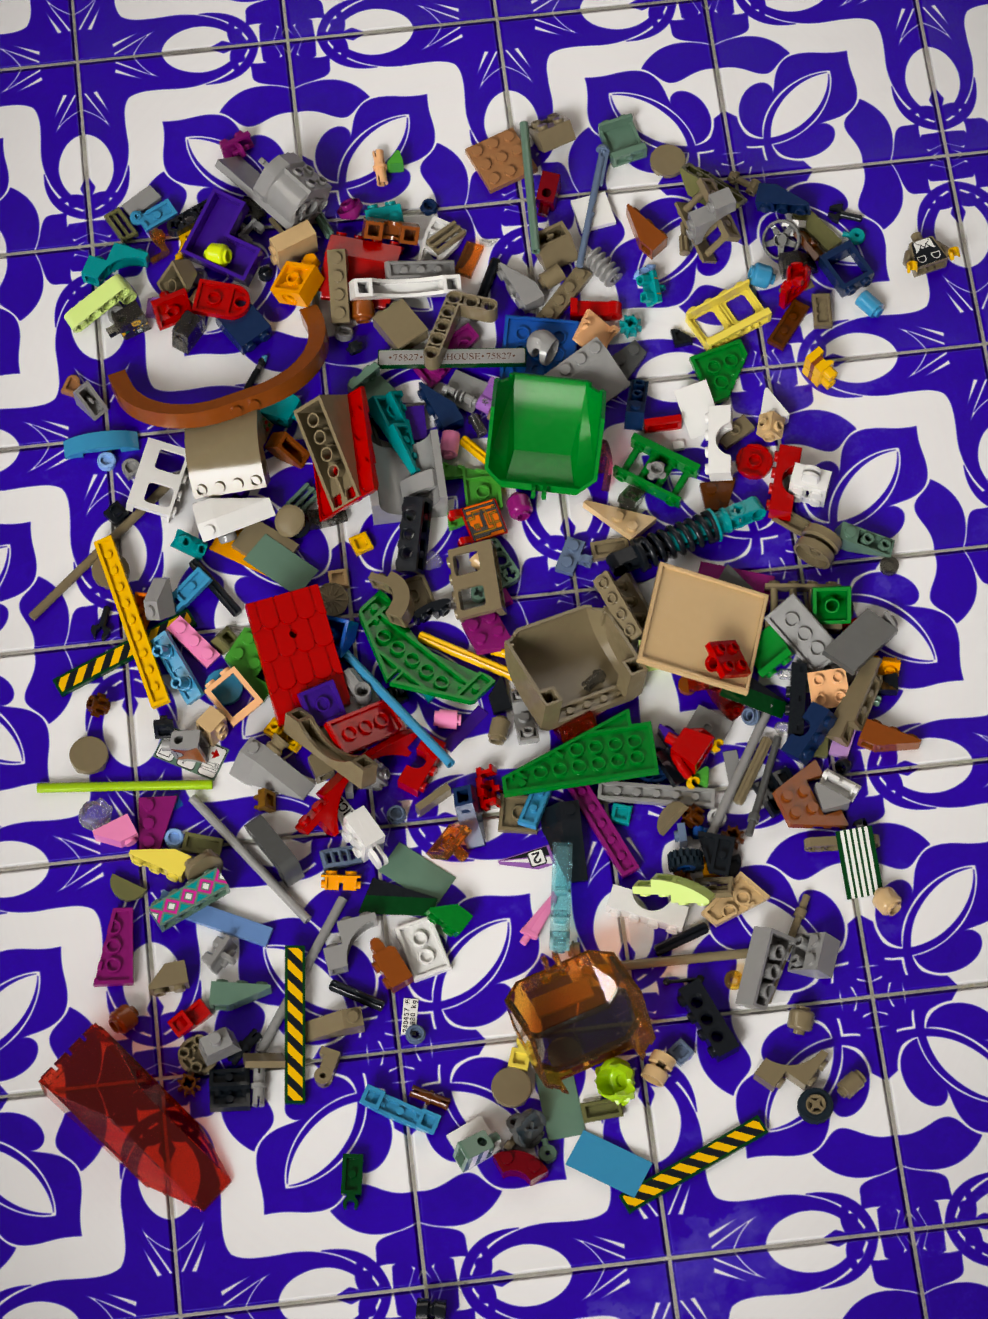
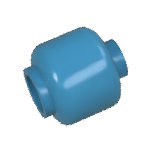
M759 262L754 266L751 265L747 275L751 285L766 289L770 284L773 285L776 277L771 266Z

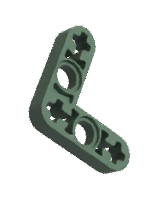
M493 537L490 539L496 545L498 558L504 557L507 560L505 564H499L502 586L508 589L518 583L520 571L499 540ZM508 567L510 573L515 574V578L508 577V571L506 570ZM483 586L471 589V599L475 603L485 602ZM476 591L482 592V596L476 595Z

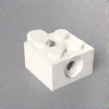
M795 462L788 493L794 496L793 502L808 503L812 507H824L832 471L820 469L814 465H804Z
M363 805L344 816L341 835L346 843H350L354 847L352 848L354 855L357 858H361L363 863L370 859L376 869L382 868V864L387 865L389 860L383 852L385 834Z

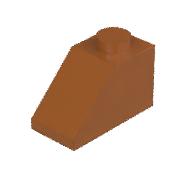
M286 431L273 432L264 447L277 459L299 469L303 468L310 456V453Z

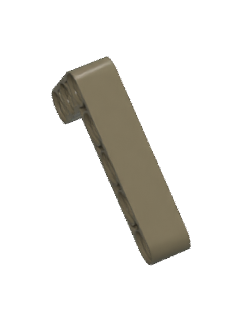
M450 291L445 297L423 351L425 368L437 370L441 366L460 317L487 323L495 322L498 319V303L495 299L460 291Z

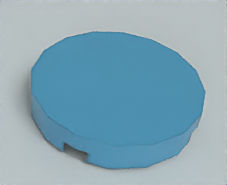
M224 669L212 672L206 679L205 685L212 679L216 681L220 678L221 675L219 673ZM232 674L211 692L223 706L232 705L240 699L243 693V685Z

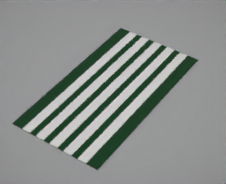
M872 825L836 831L847 900L874 895V892L883 886Z

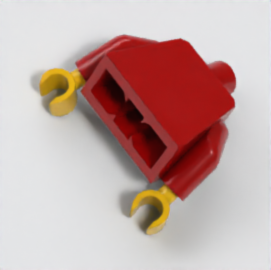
M683 728L679 736L668 732L664 740L665 743L671 745V759L683 778L687 779L686 786L689 789L695 788L692 780L696 784L700 783V779L693 777L692 774L697 773L710 751L714 753L721 751L717 745L722 746L724 743L722 739L715 740V737L705 728Z

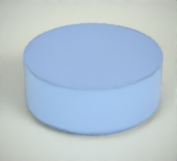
M111 452L101 453L97 458L98 467L102 471L114 469L116 466L114 454Z
M172 828L165 833L164 840L169 848L178 849L183 844L184 835L181 830Z

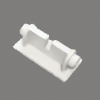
M828 768L824 770L819 782L849 798L852 803L862 787Z

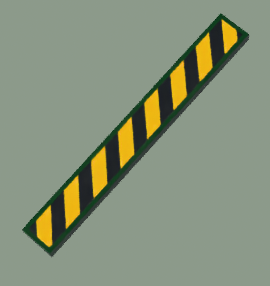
M186 609L146 630L151 641L166 630L179 616L193 628L197 627V623L189 610ZM128 640L53 679V683L61 697L134 660Z
M285 945L284 1058L286 1062L284 1068V1104L305 1105V946Z

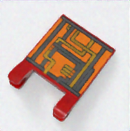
M495 498L461 509L450 510L447 515L449 521H455L462 517L469 536L459 538V547L508 533Z

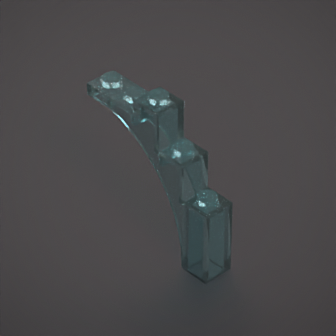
M553 842L549 950L559 954L565 953V951L570 949L573 843Z

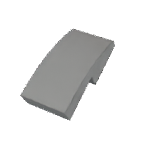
M435 469L419 472L401 481L402 499L404 497H414L418 493L426 494L437 487Z

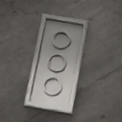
M794 592L764 617L803 663H807V668L811 672L821 671L832 662L823 656L822 652L834 638Z

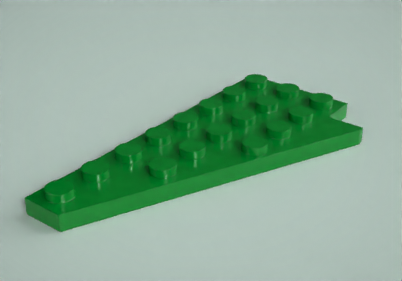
M626 709L503 776L504 798L659 775L651 721L632 724L630 710Z

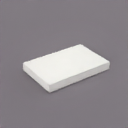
M428 916L394 928L409 970L413 975L414 983L452 970L436 925L427 919Z

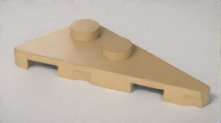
M589 500L583 502L584 509L629 541L630 539L640 537L656 523L657 518L654 516Z

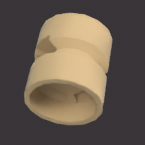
M654 1049L648 1059L650 1063L644 1066L641 1077L655 1086L664 1087L669 1077L667 1073L672 1072L676 1060L669 1054Z

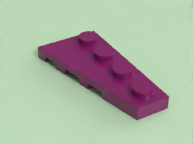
M133 907L113 908L106 940L97 968L98 971L93 983L94 987L134 985Z

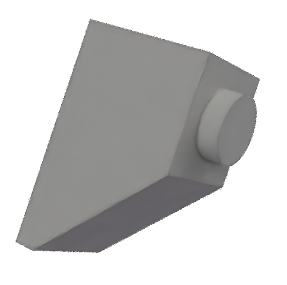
M153 578L143 601L146 620L160 621L176 615L170 578Z

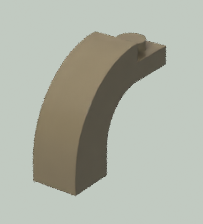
M393 571L389 573L388 577L383 573L371 572L368 579L372 587L393 595L392 602L385 612L390 623L407 628L415 610L414 598L407 583L399 574Z

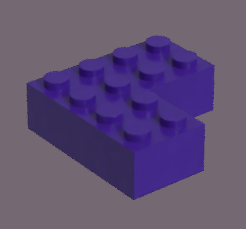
M213 188L180 251L183 256L249 287L265 256L260 248L235 237L250 209L247 203ZM209 244H226L231 249L232 260L226 267H222L204 258V251Z

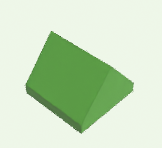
M396 150L387 161L389 173L404 172V163L399 150Z
M705 766L696 774H693V777L700 779V783L696 784L700 788H708L709 768Z

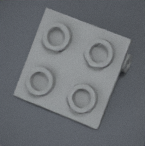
M456 369L448 384L443 386L442 395L454 402L458 408L473 414L476 409L477 400L484 392L488 383Z

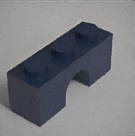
M813 701L802 716L810 725L808 732L803 736H796L791 733L781 748L789 758L804 766L813 758L814 753L823 743L826 735L838 719L829 709Z

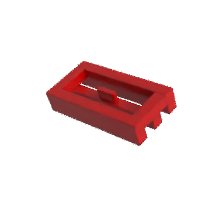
M681 414L644 419V434L681 429Z

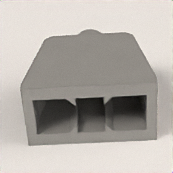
M223 1027L199 1039V1050L206 1066H210L242 1051L234 1032L227 1027Z

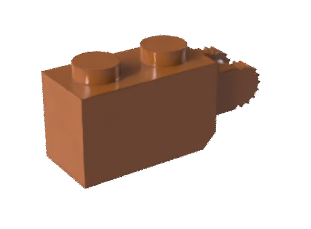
M379 938L371 939L370 949L373 953V963L371 965L377 974L380 972L383 979L381 981L387 990L390 989L394 994L413 983V975L397 949L390 945L385 947Z

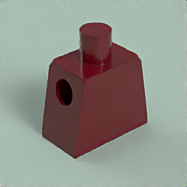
M542 171L536 196V206L539 208L537 215L546 218L549 211H555L561 190L560 174Z

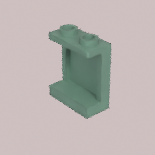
M631 113L620 115L618 118L604 120L598 124V135L602 144H606L610 149L608 158L613 168L647 157V146L645 142L642 143Z

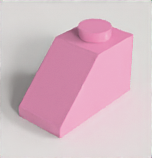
M128 814L92 831L96 841L119 848L133 846L139 840L138 833Z

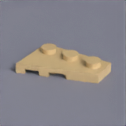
M740 871L734 878L733 897L715 898L701 912V915L715 927H718L769 900L770 895Z

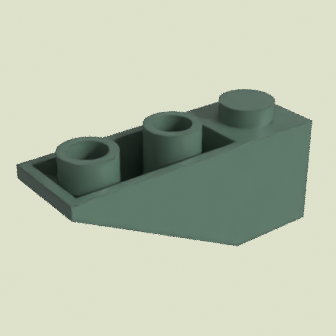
M844 521L834 531L841 538L843 543L841 549L844 551L888 558L892 555L895 543L893 539Z
M225 979L211 981L210 1010L232 1011L272 994V987L263 981H258L256 984L248 983L244 980H238L236 983L228 982Z

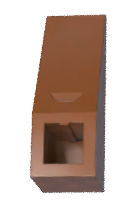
M627 204L626 216L638 248L650 259H653L667 247L668 237L663 230L656 228L650 219L642 216L637 208Z
M867 718L857 745L873 752L916 750L920 747L921 739L914 734L903 733L896 727L883 725L876 719L870 720Z

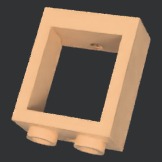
M233 666L231 669L226 667L219 673L221 677L216 681L214 679L210 680L205 685L204 693L217 708L225 712L227 721L234 728L263 704L264 701ZM232 674L254 698L253 701L233 717L211 692Z

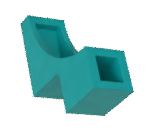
M114 242L107 260L100 256L94 257L89 255L81 272L83 282L99 287L109 275L119 269L130 266L148 268L150 264L149 253L143 249L132 248L124 243Z

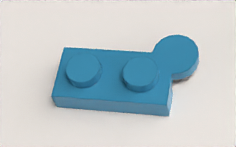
M167 198L148 209L144 214L141 211H133L130 215V221L134 225H142L146 233L174 218L178 213Z

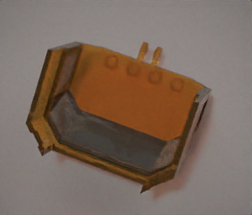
M555 950L552 952L555 965L551 967L549 966L548 959L545 956H541L540 959L544 970L515 982L504 1000L513 1029L540 1080L546 1088L559 1089L566 1094L569 1093L562 1080L631 1049H634L643 1061L646 1056V1049L656 1039L642 991L614 952L587 950L561 962Z

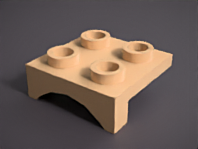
M587 309L572 340L583 347L592 339L598 337L607 348L612 338L620 329L616 325L609 326L592 310Z
M842 668L807 673L811 703L813 701L827 709L837 708L848 690L846 671Z

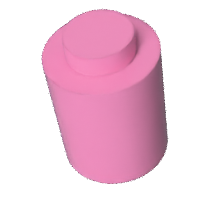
M454 430L442 432L440 449L441 456L444 459L452 460L458 456L459 432Z

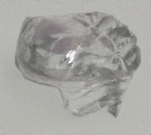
M99 798L96 801H88L79 811V822L84 828L93 831L111 821L113 807L112 805L109 806L103 798Z

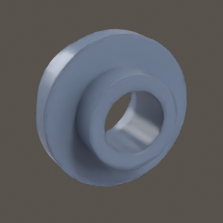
M747 707L742 711L741 718L745 724L753 726L758 723L760 712L754 708Z
M417 1024L409 1026L405 1033L407 1041L414 1045L422 1043L426 1035L424 1028ZM417 1032L419 1037H412V1033Z

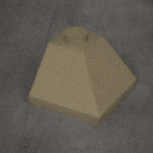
M190 259L172 260L158 280L157 285L161 292L169 291V293H173L185 288L188 293L198 273Z

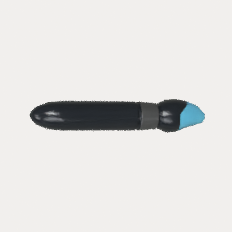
M263 355L258 360V364L246 382L244 389L254 385L263 367L266 365L267 355Z

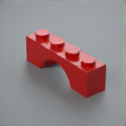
M780 444L779 451H775L773 462H777V465L772 467L771 478H774V483L769 484L768 494H771V500L767 499L765 510L769 511L768 518H778L784 521H790L794 496L785 490L782 482L787 476L792 474L795 462L800 463L801 447Z

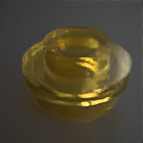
M736 970L727 972L724 977L725 986L730 990H738L742 974ZM735 978L738 982L733 984L730 979Z

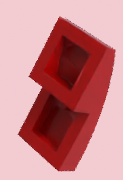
M199 998L185 1011L181 1010L167 1023L177 1037L181 1038L205 1022L213 1013L205 1002Z

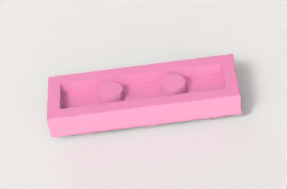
M181 616L166 628L206 669L221 657V654Z

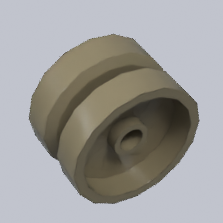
M809 523L803 529L801 537L798 538L793 549L795 554L805 563L819 569H828L843 543L841 538L829 528L817 523Z

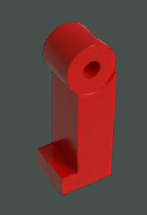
M570 298V320L581 321L587 309L592 310L603 321H617L622 318V303L619 301H578V298Z

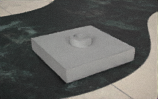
M699 705L686 728H705L715 737V740L722 739L724 741L733 725V721Z

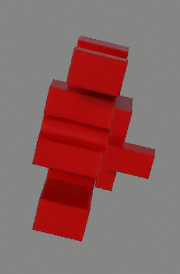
M489 764L488 769L476 768L477 778L475 780L481 809L489 811L493 805L500 808L501 800L497 798L496 792L504 793L503 787L499 784L495 785V780L493 779L489 781L485 779L486 777L497 775V768L492 764Z

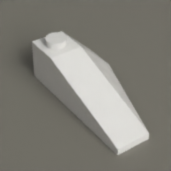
M270 497L208 498L192 504L196 524L203 542L276 516Z

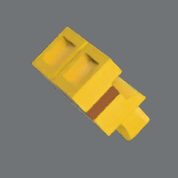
M818 346L805 357L802 373L816 387L822 384L828 390L836 383L835 378L838 372L833 368L834 361H826L823 358V349Z

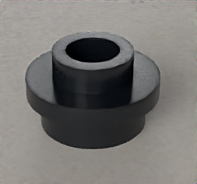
M358 340L352 341L348 344L346 351L351 356L356 355L364 350L363 342H358Z

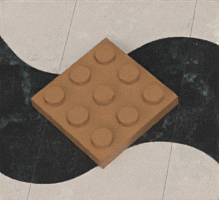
M513 127L465 149L467 157L490 194L524 179L521 140ZM532 159L533 174L538 172V167Z

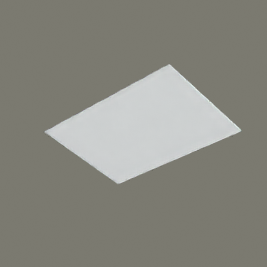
M707 380L674 390L691 440L705 435V430H708V424L705 422V413H708V406H715Z

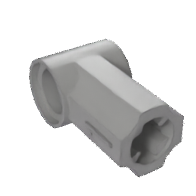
M353 667L347 668L343 671V676L348 690L355 697L359 705H368L372 701L370 685L363 681ZM361 692L367 693L364 696L359 695Z

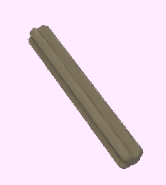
M762 737L733 798V802L737 805L742 806L772 745L773 741L769 737Z

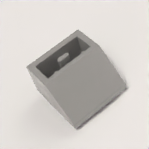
M827 932L797 934L795 937L797 940L792 948L787 971L815 979L832 978L841 941Z

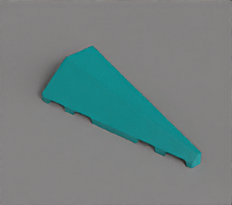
M390 391L386 395L372 396L367 400L370 414L411 475L419 473L421 470L416 465L417 453L413 452L412 447L414 444L410 422L405 416L407 408L402 403L403 392Z

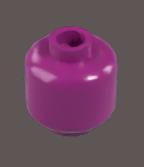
M515 492L506 502L510 517L517 521L528 519L533 512L530 498L525 493Z

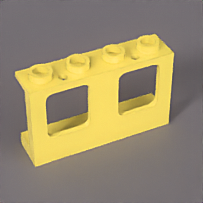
M749 279L744 282L740 281L731 289H725L717 296L708 298L702 304L687 310L685 321L706 351L735 341L771 321V310L769 307L764 309L749 287ZM743 295L753 307L755 313L738 321L726 303ZM708 312H713L724 327V330L711 337H706L695 322V319Z

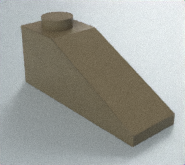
M361 1006L342 1009L305 1022L306 1043L365 1032Z

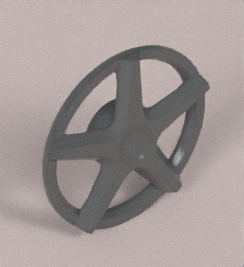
M785 219L775 220L765 228L762 235V246L765 253L772 259L787 260L793 257L800 248L801 235L797 226L791 221ZM783 222L789 224L784 232H780L775 224ZM771 227L774 237L765 242L766 232ZM793 228L797 235V243L788 238ZM777 246L778 257L769 253L766 247ZM785 246L795 248L792 253L783 257Z

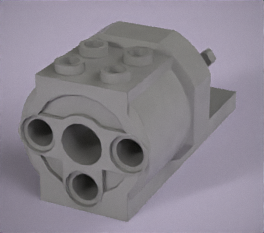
M294 152L278 155L269 163L261 157L258 160L264 167L261 174L241 156L217 160L215 167L286 230L307 219L312 225L315 218L328 204L332 186Z

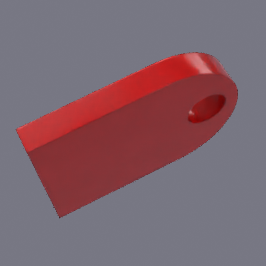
M200 278L192 307V314L227 320L242 318L250 309L249 293L240 285ZM241 300L246 302L242 307L236 305Z

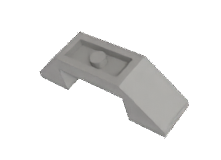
M510 690L513 718L519 745L538 743L540 739L533 716L518 691Z

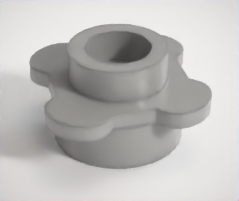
M658 461L648 463L646 466L649 471L648 479H664L666 477L664 472L665 464Z

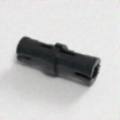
M253 1028L242 1041L238 1042L242 1051L226 1059L236 1066L242 1059L243 1053H250L251 1048L263 1036Z

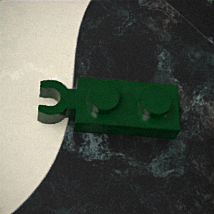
M343 1154L341 1196H347L343 1200L344 1210H347L349 1202H353L355 1204L354 1209L358 1210L359 1204L356 1196H362L363 1154Z

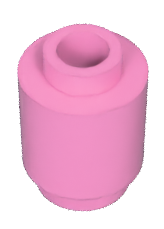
M440 709L434 712V726L442 729H457V726H461L462 714H458V710Z

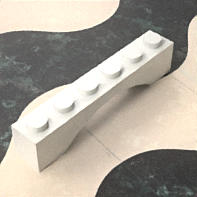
M460 274L413 279L355 278L348 282L350 301L446 297L450 291L462 292Z

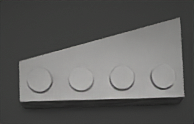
M754 926L736 1004L750 1009L766 1011L775 991L774 983L781 977L783 972L781 967L784 960L788 961L791 954L788 951L791 945H795L797 938L773 928Z

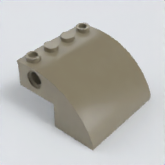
M257 409L214 425L185 428L186 462L194 499L267 487L271 480L263 449L267 438L260 410Z

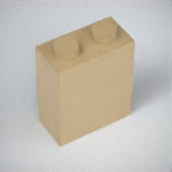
M308 219L269 238L270 246L268 249L271 253L269 257L274 266L277 265L279 270L283 268L286 261L298 262L306 254L318 252L317 234Z

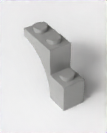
M729 187L709 194L708 203L705 206L688 212V220L686 221L688 230H686V234L689 240H693L695 246L702 243L704 235L713 224L731 212L736 211V199Z
M363 912L357 917L351 918L347 916L337 921L341 944L332 943L323 948L329 977L349 972L348 955L351 946L364 931L378 926L375 912Z

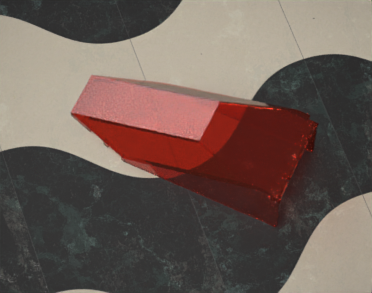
M96 1023L92 1024L82 1034L87 1040L84 1042L79 1037L68 1048L72 1055L69 1056L65 1052L54 1063L58 1070L55 1071L50 1067L41 1076L38 1082L44 1095L145 1187L162 1192L163 1195H169L182 1201L184 1204L204 1212L232 1181L202 1126L104 1028Z

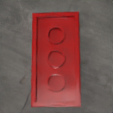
M383 699L325 722L323 725L334 745L349 754H354L407 730L401 718Z

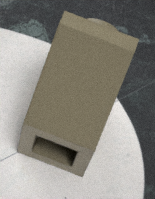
M185 960L165 963L148 986L151 996L160 997L166 995L167 992L173 991L181 993L190 988Z

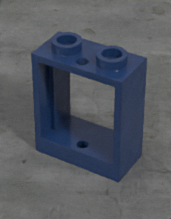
M851 240L819 256L818 266L842 298L847 295H853L859 288L867 287L873 281L874 271ZM851 256L863 274L844 283L832 265Z

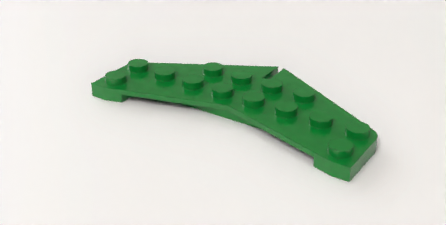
M381 590L359 609V620L386 684L399 673L390 682L389 686L472 705L495 685L496 680L481 671L477 673L430 651L418 641L409 627L404 628L390 623L385 612L392 601Z

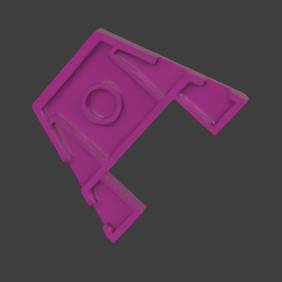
M506 587L503 588L505 604L508 607L514 603ZM497 612L470 618L461 624L477 655L500 652L501 649H504V642L511 637Z

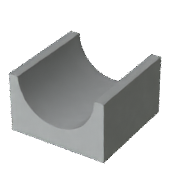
M438 429L430 430L429 435L425 439L412 446L413 452L417 453L416 465L420 468V472L435 469L437 487L426 494L418 493L414 496L433 500L431 518L444 517L448 513V497ZM373 443L376 459L375 467L379 482L378 490L373 494H369L373 524L381 525L401 522V507L404 499H402L400 482L412 475L394 448L382 447Z

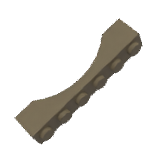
M298 707L285 713L284 733L358 788L363 789L376 783L378 763L365 754L351 755L337 748L323 734L314 717L303 708Z

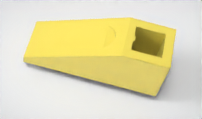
M176 849L129 851L130 860L133 864L142 867V865L146 866L152 873L157 875L161 873L168 880L175 883L177 881L184 882L186 878V867L184 864L186 860L192 858V856Z

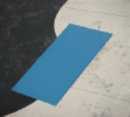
M583 1130L565 1165L635 1198L652 1162Z

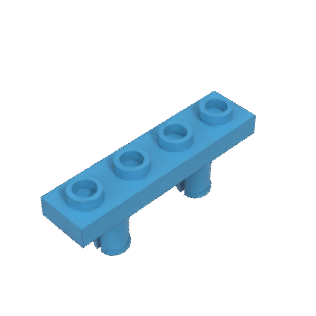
M164 630L150 641L153 645L152 654L155 657H160L172 678L170 682L171 687L179 690L187 705L193 704L205 694L169 631Z

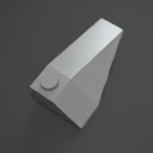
M252 736L240 749L229 772L230 775L245 785L266 788L303 801L315 787L314 783Z

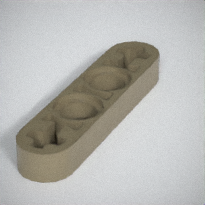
M873 834L875 847L878 848L881 846L880 836ZM836 836L809 837L803 840L806 852L838 851Z

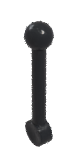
M698 975L697 978L672 980L665 978L663 979V984L668 986L672 983L693 982L698 978L703 983L704 977Z

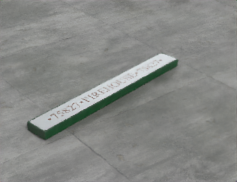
M526 347L447 349L439 368L526 367ZM424 349L378 350V365L380 369L425 368Z

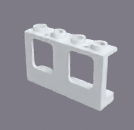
M148 437L125 510L133 512L134 508L166 517V523H169L171 517H175L177 511L175 503L176 501L180 502L183 492L180 490L181 484L185 485L188 474H185L187 469L185 448ZM161 450L178 454L185 458L180 474H173L155 467ZM150 483L174 490L169 507H162L144 500Z

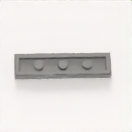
M454 260L384 262L385 279H413L456 275Z

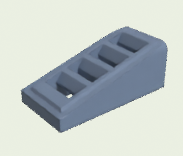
M352 845L319 851L324 873H326V870H339L362 864V859L356 856L355 859H351L350 852L354 848ZM343 853H346L347 861H344ZM336 855L339 856L340 862H336V860H335V856H336ZM328 857H331L332 863H328Z

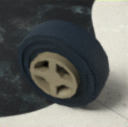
M810 1088L800 1095L797 1101V1110L799 1116L809 1124L818 1125L830 1118L834 1103L831 1096L825 1090Z

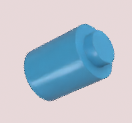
M868 290L862 292L855 301V305L870 318H877L884 311V304Z

